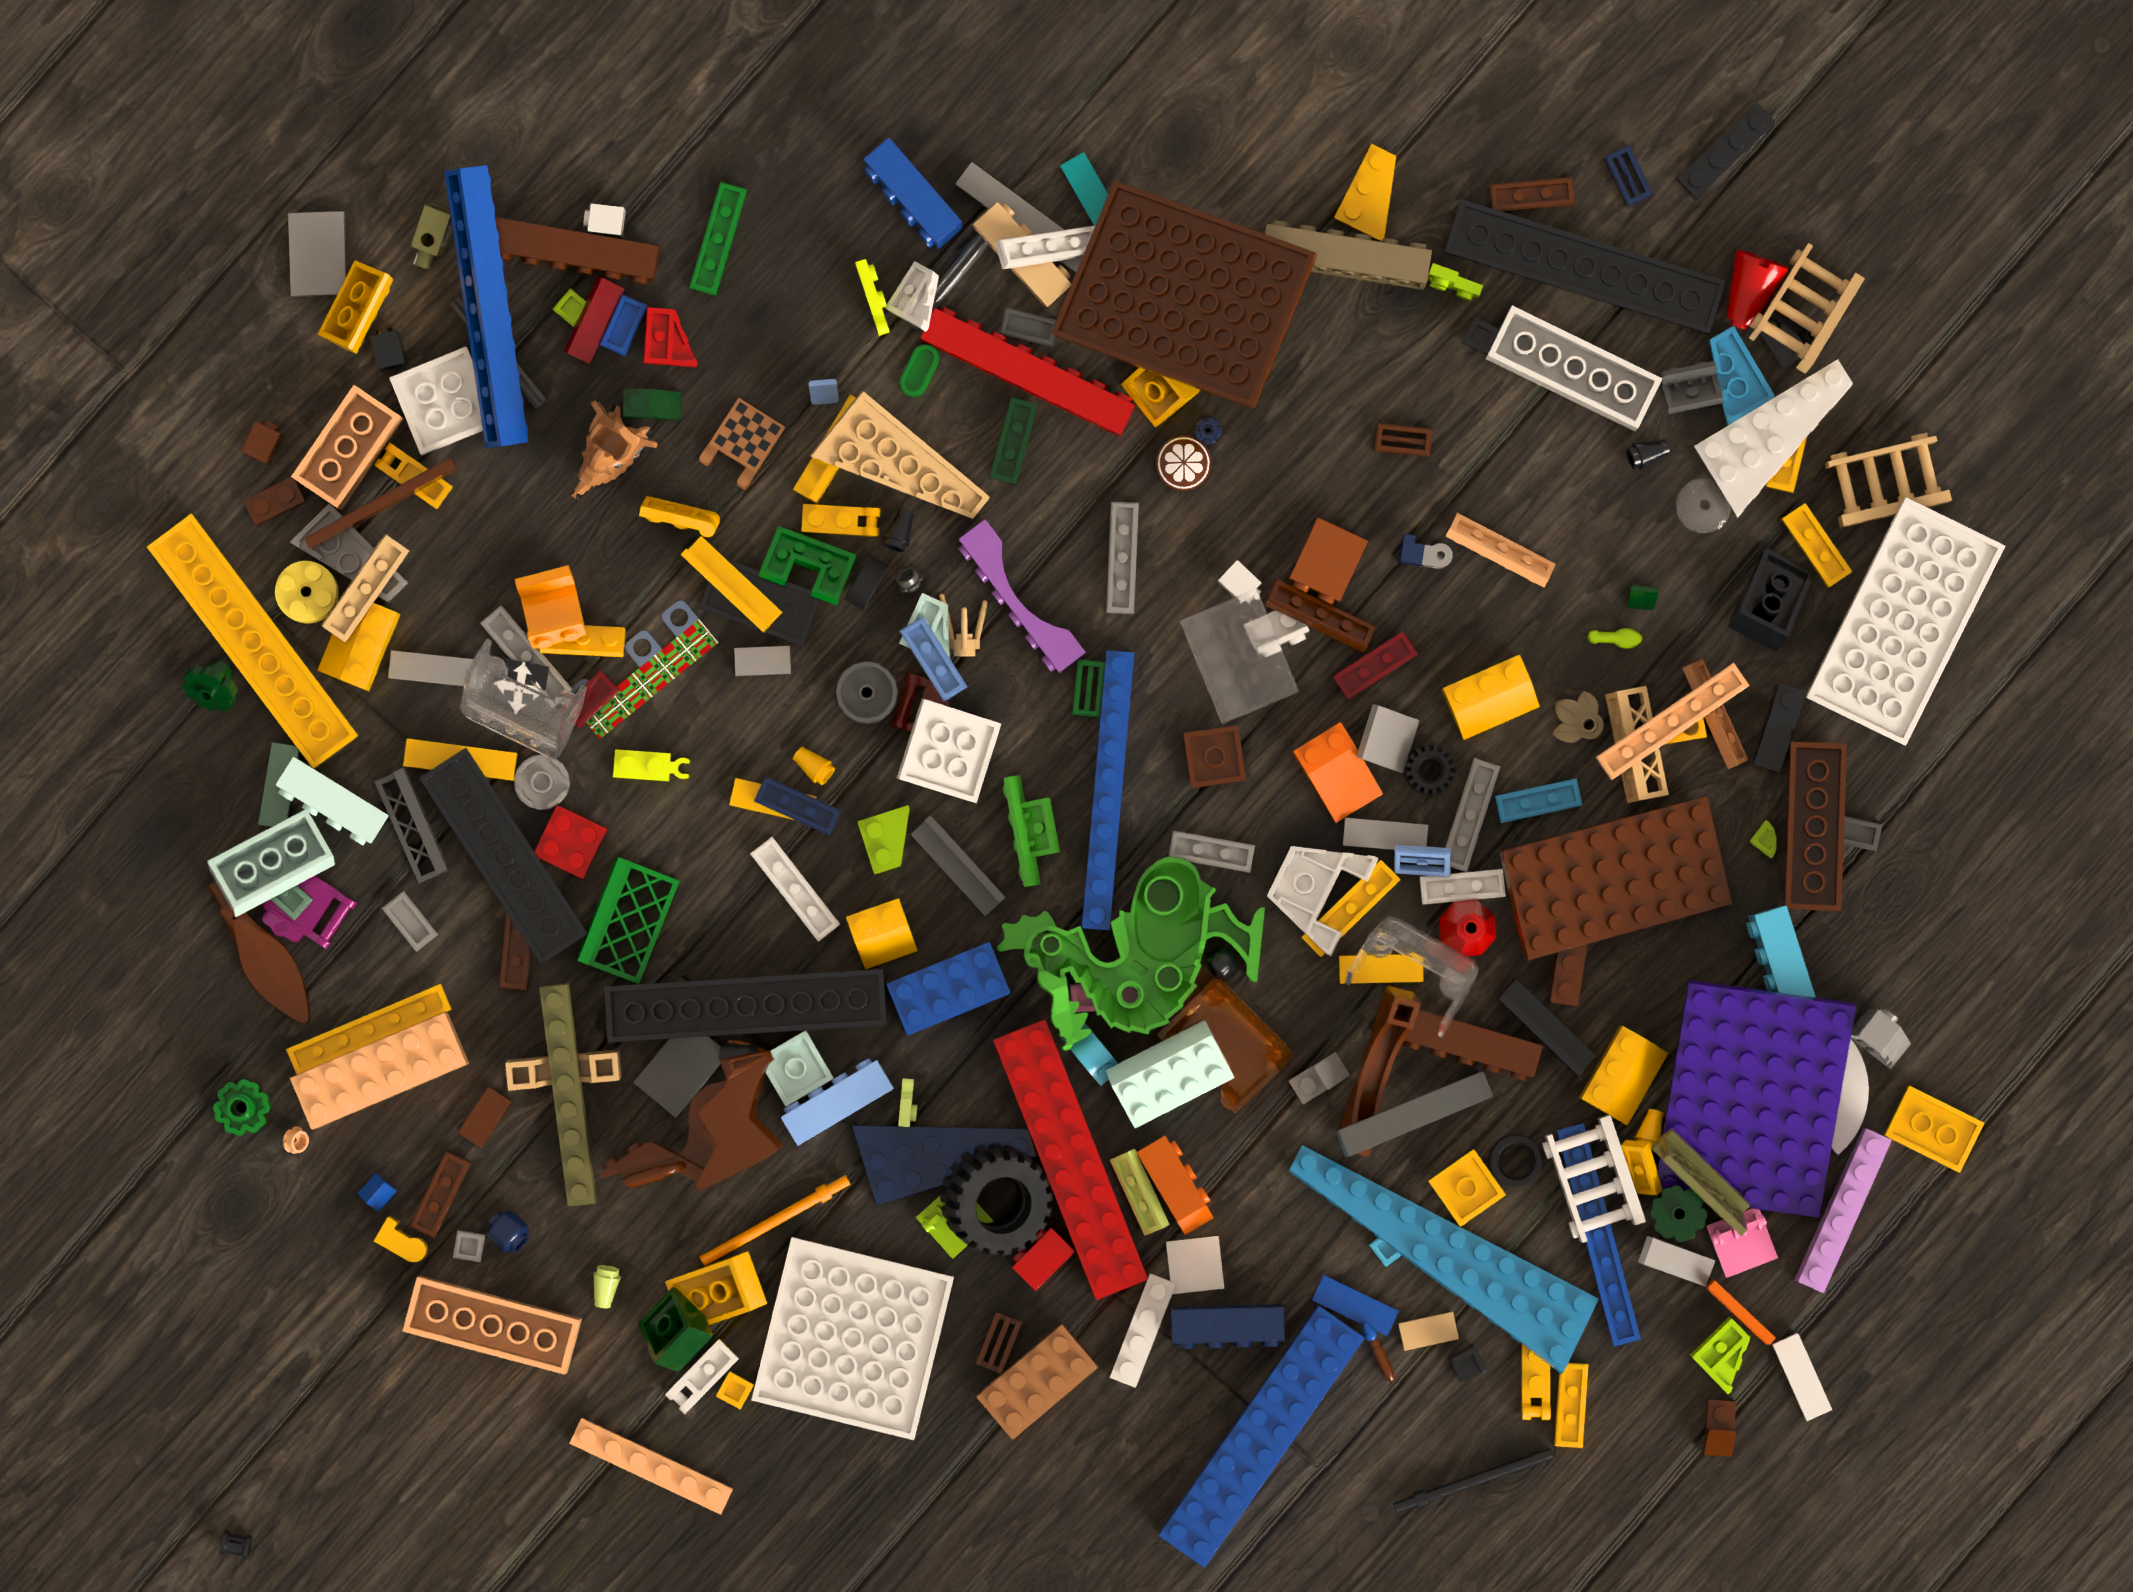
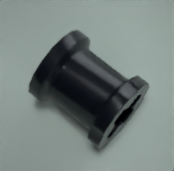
M225 1530L219 1554L229 1553L242 1556L243 1560H248L253 1536L243 1537L230 1534L229 1530Z

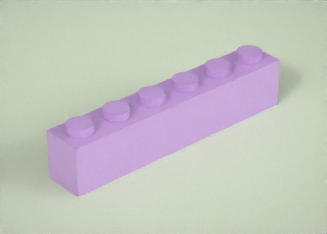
M1861 1129L1797 1272L1795 1281L1819 1292H1825L1890 1146L1891 1139L1869 1129Z

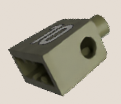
M434 203L424 205L411 247L418 249L413 264L429 269L433 257L443 255L453 231L449 209ZM429 234L434 237L433 245L428 242Z

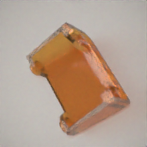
M1214 978L1157 1036L1162 1042L1205 1020L1234 1076L1233 1079L1221 1084L1222 1088L1219 1092L1221 1096L1220 1101L1226 1108L1231 1109L1236 1114L1281 1071L1292 1055L1287 1045L1225 983Z

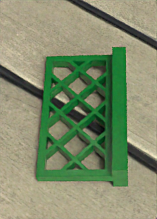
M616 856L588 926V934L582 941L576 960L639 984L678 887L679 880ZM631 868L642 872L646 883L631 889L627 880ZM646 874L651 875V876L656 877V878L653 879V880H651V881H649V879H648V877H647ZM660 880L671 883L668 894L657 899L651 884ZM626 884L628 891L622 893L624 885ZM648 886L654 901L639 907L633 892ZM630 894L636 909L621 915L617 907L618 900ZM665 900L664 905L661 909L659 902ZM656 904L660 913L658 920L647 925L641 910ZM615 910L618 917L611 919ZM638 912L643 927L629 933L623 918ZM620 920L625 935L611 941L607 928L609 924ZM655 926L651 935L649 928ZM646 930L649 943L647 947L637 951L631 936ZM605 936L607 939V943L601 945L603 938ZM628 938L633 953L618 958L613 944ZM610 946L615 961L606 965L596 962L595 959L598 951ZM645 951V953H644V955H643V958H642V961H641V959H640V957H639L638 954H640V953H642V952ZM635 956L639 964L636 976L625 973L620 962ZM617 964L620 971L611 968V966Z

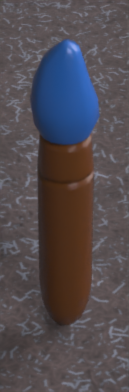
M1364 1322L1362 1325L1363 1335L1369 1342L1381 1372L1388 1382H1394L1393 1369L1377 1338V1333L1368 1322Z

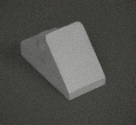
M1334 1052L1288 1081L1301 1103L1305 1104L1324 1091L1331 1089L1349 1077L1350 1074L1337 1053Z

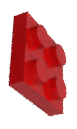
M557 805L537 845L535 853L538 858L584 879L608 829Z

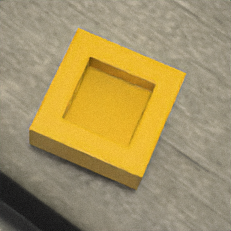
M730 1371L716 1396L741 1409L754 1384Z

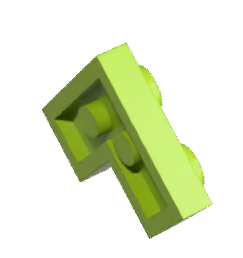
M1435 263L1432 264L1427 281L1431 282V287L1441 291H1446V288L1457 291L1456 296L1471 301L1472 298L1478 299L1483 285L1459 277V272Z

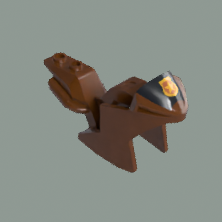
M723 1040L718 1058L727 1080L707 1085L692 1098L688 1125H690L689 1137L686 1147L678 1153L656 1141H650L644 1145L638 1141L626 1149L628 1155L621 1160L616 1156L602 1166L605 1170L599 1173L601 1178L620 1174L624 1184L627 1187L631 1186L633 1188L664 1179L671 1174L679 1172L696 1181V1189L699 1192L759 1163L783 1147L782 1142L755 1114L768 1065L775 1060L771 1051L746 1042Z

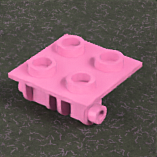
M1751 1208L1743 1212L1747 1231L1742 1236L1724 1219L1706 1225L1726 1278L1778 1258L1766 1227V1220L1763 1214H1761L1760 1209Z

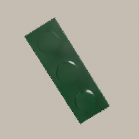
M1011 397L990 474L991 479L1017 485L1038 404Z

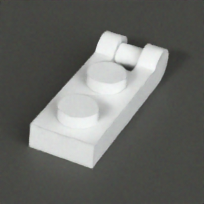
M719 1339L665 1396L670 1401L673 1399L680 1406L679 1410L686 1414L739 1358ZM685 1386L693 1392L689 1398L681 1392Z

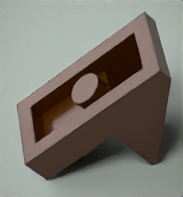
M1707 1399L1704 1455L1732 1457L1737 1433L1734 1430L1736 1401Z

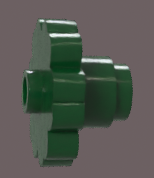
M214 661L204 668L194 665L187 670L183 677L185 682L182 688L185 690L186 695L189 698L196 699L198 706L209 711H215L217 708L220 711L226 712L232 708L237 699L235 695L238 692L231 677V668L221 661Z
M1673 1185L1662 1189L1661 1198L1652 1200L1649 1215L1656 1219L1653 1225L1654 1230L1665 1239L1674 1237L1678 1242L1693 1239L1696 1234L1695 1229H1702L1705 1226L1707 1211L1701 1208L1703 1199L1692 1188L1683 1191L1679 1185ZM1678 1208L1684 1212L1681 1219L1674 1217V1211Z

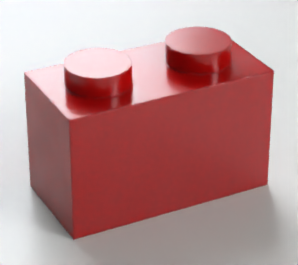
M1052 1227L1048 1231L1045 1228L1043 1231L1040 1230L1036 1234L1038 1238L1034 1241L1035 1244L1028 1251L1024 1248L1012 1258L1015 1262L1012 1268L1035 1291L1075 1252Z

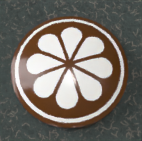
M1184 435L1176 436L1166 441L1160 448L1156 458L1157 472L1163 483L1170 488L1179 491L1192 490L1203 484L1209 476L1211 456L1207 447L1198 439Z

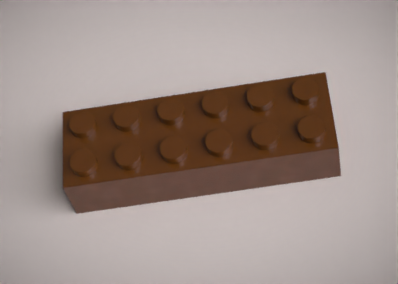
M1790 742L1784 906L1787 905L1788 910L1841 911L1847 764L1846 743Z

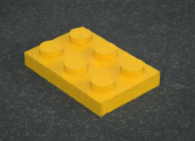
M1908 1085L1884 1136L1960 1173L1984 1122Z

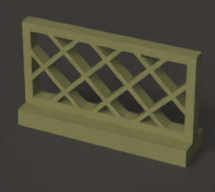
M1671 1127L1652 1145V1150L1742 1236L1747 1231L1743 1212L1750 1207V1202Z

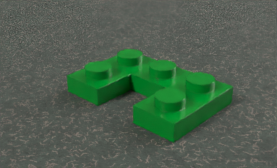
M778 526L760 569L759 577L785 586L793 564L800 565L819 572L811 596L837 605L855 562L856 554Z

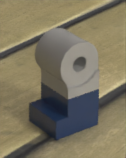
M1402 535L1398 563L1441 569L1451 562L1453 553L1448 545L1443 543L1433 546L1415 543L1416 535Z

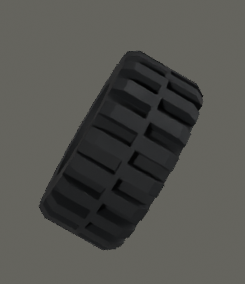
M990 1144L988 1149L984 1146L974 1148V1154L971 1155L966 1152L961 1156L963 1161L959 1165L954 1162L950 1168L953 1171L950 1178L945 1176L943 1185L946 1187V1191L940 1193V1201L945 1204V1206L941 1207L942 1215L947 1219L946 1224L949 1229L964 1243L978 1252L983 1251L986 1255L995 1256L997 1252L1002 1256L1010 1255L1013 1248L1019 1252L1025 1248L1024 1243L1028 1240L1033 1243L1038 1238L1035 1235L1039 1229L1043 1231L1047 1225L1044 1218L1045 1216H1050L1052 1209L1047 1204L1048 1201H1052V1191L1046 1188L1050 1185L1048 1178L1042 1173V1169L1038 1164L1013 1147L1007 1145L1001 1147L999 1144ZM996 1178H1012L1016 1184L1017 1195L1010 1212L998 1221L990 1223L981 1222L976 1215V1201L980 1191L986 1184Z

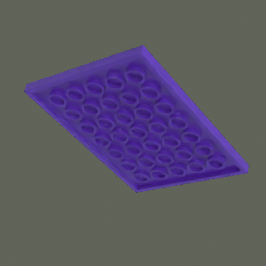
M1689 980L1663 1135L1672 1127L1750 1202L1749 1208L1819 1218L1856 1004ZM1659 1156L1657 1172L1662 1189L1673 1185H1679L1683 1191L1691 1188Z

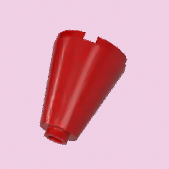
M1738 249L1734 258L1727 318L1731 319L1730 325L1746 330L1747 325L1750 326L1757 314L1762 313L1784 280L1789 268L1773 260L1764 259L1756 256V254Z

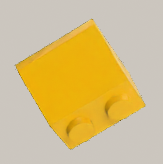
M1138 368L1121 384L1155 428L1201 391L1142 368Z
M899 898L846 917L865 970L918 951Z

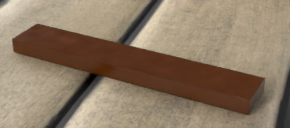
M448 458L305 537L304 540L308 547L313 550L458 470V467L454 460Z

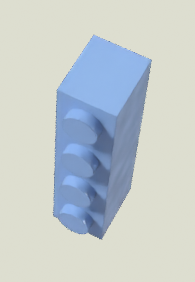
M870 1058L855 1066L857 1069L856 1073L848 1077L845 1072L831 1080L834 1086L824 1091L821 1086L809 1093L807 1096L810 1100L800 1105L796 1101L783 1109L786 1114L781 1119L797 1146L894 1089L878 1060L872 1063Z

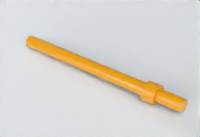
M844 1175L828 1185L822 1184L815 1188L816 1192L701 1255V1261L706 1266L820 1201L824 1203L832 1199L833 1194L851 1185L850 1181Z

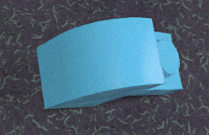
M1084 1023L1081 1029H1089V1027ZM1093 1032L1081 1041L1074 1043L1070 1049L1100 1086L1109 1080L1106 1070L1118 1064Z

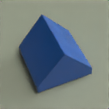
M376 1172L359 1191L358 1195L366 1204L379 1212L397 1190Z

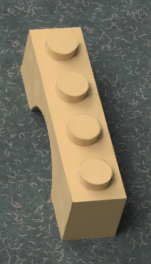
M619 1049L578 1053L581 1082L597 1083L621 1079ZM548 1056L510 1059L505 1063L508 1091L552 1085Z

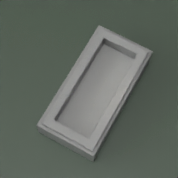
M790 646L734 648L735 676L791 674Z
M405 891L401 892L382 908L416 952L439 935Z

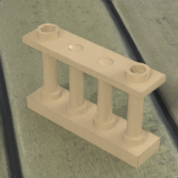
M1810 243L1807 244L1803 251L1797 249L1789 262L1793 267L1764 314L1758 313L1750 327L1754 330L1749 339L1754 341L1759 333L1763 331L1798 353L1797 357L1801 358L1796 368L1805 374L1814 364L1865 279L1855 273L1850 280H1842L1808 259L1807 255L1813 247ZM1802 267L1837 289L1836 293L1840 295L1837 301H1828L1795 280L1794 277L1799 268ZM1787 288L1824 311L1823 314L1827 316L1823 323L1818 321L1817 323L1780 300ZM1774 309L1810 331V335L1814 337L1811 344L1807 342L1805 344L1801 343L1768 322Z
M1928 433L1911 436V442L1853 456H1847V452L1831 455V461L1825 463V468L1836 467L1846 507L1844 515L1838 517L1840 528L1894 516L1904 497L1925 507H1932L1952 501L1950 490L1942 491L1941 487L1937 486L1928 449L1929 444L1937 442V437H1928ZM1917 448L1927 490H1924V496L1916 498L1914 493L1910 492L1901 451ZM1890 454L1900 494L1897 497L1898 502L1888 504L1887 499L1884 500L1874 461L1875 457ZM1863 460L1873 503H1870V509L1861 511L1860 506L1856 505L1847 464Z

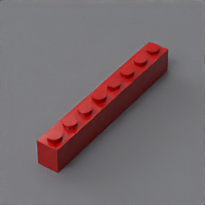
M942 307L941 311L936 308L934 309L930 318L929 328L926 332L923 331L920 337L922 342L932 345L936 349L1121 437L1135 408V404L1130 403L1131 397L1118 391L1114 395L1106 391V385L1092 379L1091 383L1081 379V373L1069 367L1064 371L1056 367L1057 362L1047 356L1042 355L1041 359L1031 355L1032 350L1022 344L1017 343L1016 347L1006 343L1007 338L997 332L992 331L991 335L981 331L982 325L970 319H967L966 323L956 319L957 313L945 307Z

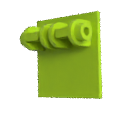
M939 1196L916 1218L923 1228L933 1236L953 1259L968 1245L959 1239L947 1226V1219L943 1217L941 1207L945 1206V1204L940 1201ZM976 1202L977 1218L983 1223L994 1222Z

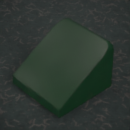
M1630 586L1628 588L1627 607L1654 610L1659 593L1658 587Z

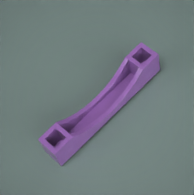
M986 519L959 538L961 546L958 547L959 551L967 561L971 558L978 566L975 569L977 575L984 583L989 580L995 588L991 592L1000 605L1007 604L1012 611L1008 616L1017 627L1023 625L1029 633L1025 636L1026 640L1034 650L1038 647L1045 655L1042 661L1051 672L1056 669L1060 674L1086 654L1069 630L1055 627L1040 620L1029 612L1017 599L1009 586L1004 572L1002 541Z

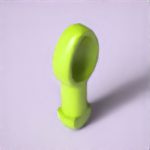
M1622 628L1616 632L1592 630L1587 636L1589 642L1597 644V642L1615 643L1616 646L1624 649L1636 647L1642 642L1640 633L1630 628Z

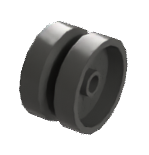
M861 662L852 665L843 672L838 680L836 695L838 704L846 716L857 723L873 724L881 722L892 713L897 704L898 689L895 679L886 668L878 663ZM869 687L872 690V695L869 698H865L862 695V690H866Z

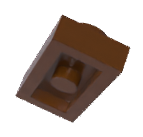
M292 477L243 500L255 526L306 502L297 481Z

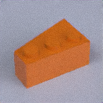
M1163 1136L1136 1152L1185 1235L1214 1218L1206 1203L1210 1202V1199L1203 1187L1197 1189L1192 1182L1197 1177L1189 1164L1183 1166L1179 1160V1157L1183 1154L1175 1140L1169 1143L1166 1136Z

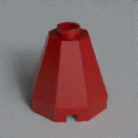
M1478 900L1455 901L1439 918L1440 942L1457 957L1480 956L1496 939L1495 915ZM1468 923L1475 926V930L1471 934L1466 931Z

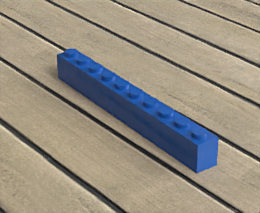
M485 165L444 171L485 448L528 442V427L525 422L524 400L520 389V373L516 362V346L512 335L511 315L508 308L507 287L503 275V260L500 255L499 233L496 228L495 205L492 201L491 178L488 174V167Z
M1106 651L1082 928L1110 931L1134 653Z

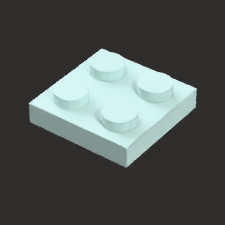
M806 1030L771 1050L775 1060L768 1065L766 1074L785 1106L834 1079Z

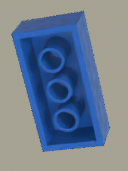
M890 138L886 139L864 158L866 176L874 185L877 183L882 185L885 198L892 206L898 204L902 208L900 210L901 216L911 227L916 225L920 229L918 231L919 237L929 248L934 245L939 250L963 229L962 221Z
M990 942L886 984L907 1036L1011 994Z

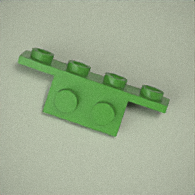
M1021 776L1005 777L1003 793L1009 806L1008 819L1014 832L1015 839L1013 845L1015 852L1018 854L1020 864L1019 876L1023 881L1024 887L1040 885L1041 881L1036 857L1060 852L1050 798H1043L1025 802Z

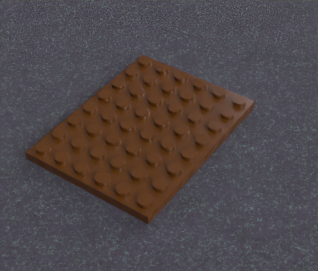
M1114 180L1051 334L1071 343L1254 409L1313 268L1317 254L1311 250Z

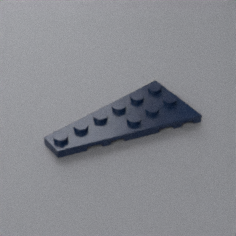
M852 1125L877 1205L943 1185L945 1176L950 1178L953 1172L950 1168L954 1162L959 1165L963 1161L961 1159L963 1154L968 1152L972 1155L975 1153L974 1148L984 1146L988 1149L990 1144H999L1001 1147L1007 1145L1013 1147L1018 1152H1022L1028 1158L1036 1156L1028 1129Z

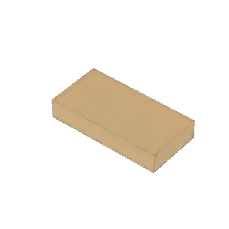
M1453 1311L1398 1323L1404 1351L1459 1339Z

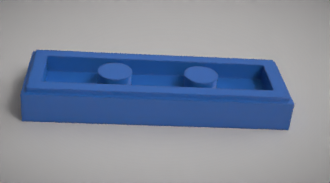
M1325 1275L1322 1276L1311 1299L1362 1325L1364 1322H1368L1375 1331L1388 1336L1399 1310Z

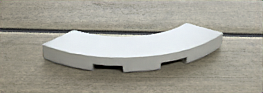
M1850 1040L1832 1142V1150L1836 1155H1839L1857 1134L1863 1122L1868 1104L1869 1085L1866 1067L1859 1050L1852 1040Z

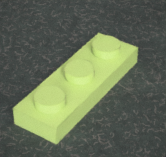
M1130 1150L1110 1159L1144 1236L1170 1225L1136 1150Z

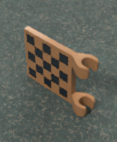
M738 398L710 443L700 455V462L705 466H709L718 451L722 452L745 467V470L737 480V485L741 489L746 490L783 433L785 426Z

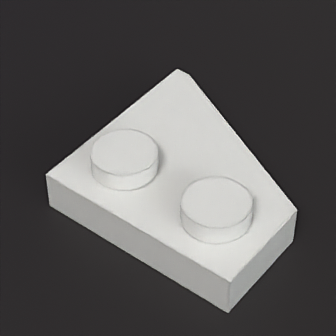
M914 261L885 308L926 332L929 328L939 275Z

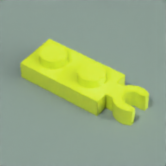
M866 259L855 262L878 334L881 336L890 333L882 310L887 304L882 290L877 292L874 281L878 280L874 265L868 266Z
M615 749L613 777L669 781L670 774H674L680 779H687L689 774H681L679 766L682 763L690 764V760L679 758L675 762H671V753Z

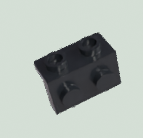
M1789 301L1785 302L1794 309L1798 310L1794 305H1791ZM1775 309L1768 319V322L1803 344L1806 342L1811 344L1814 339L1810 335V331ZM1760 332L1783 369L1800 359L1797 357L1798 353L1765 332Z

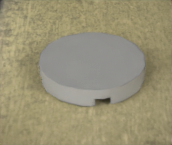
M535 755L523 761L518 767L514 779L515 791L520 800L527 806L538 810L552 809L559 805L567 796L570 787L569 773L564 764L555 757L548 755Z

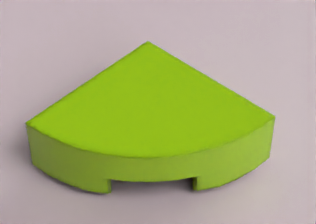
M1765 820L1749 843L1770 859H1772L1776 852L1777 838L1773 826Z

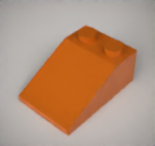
M1341 722L1292 752L1335 823L1383 794L1365 761L1356 757L1358 749Z

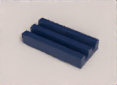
M1630 145L1604 156L1608 169L1627 207L1653 195ZM1624 153H1626L1643 188L1644 193L1642 194L1639 193L1622 158ZM1616 158L1634 198H1630L1612 159Z

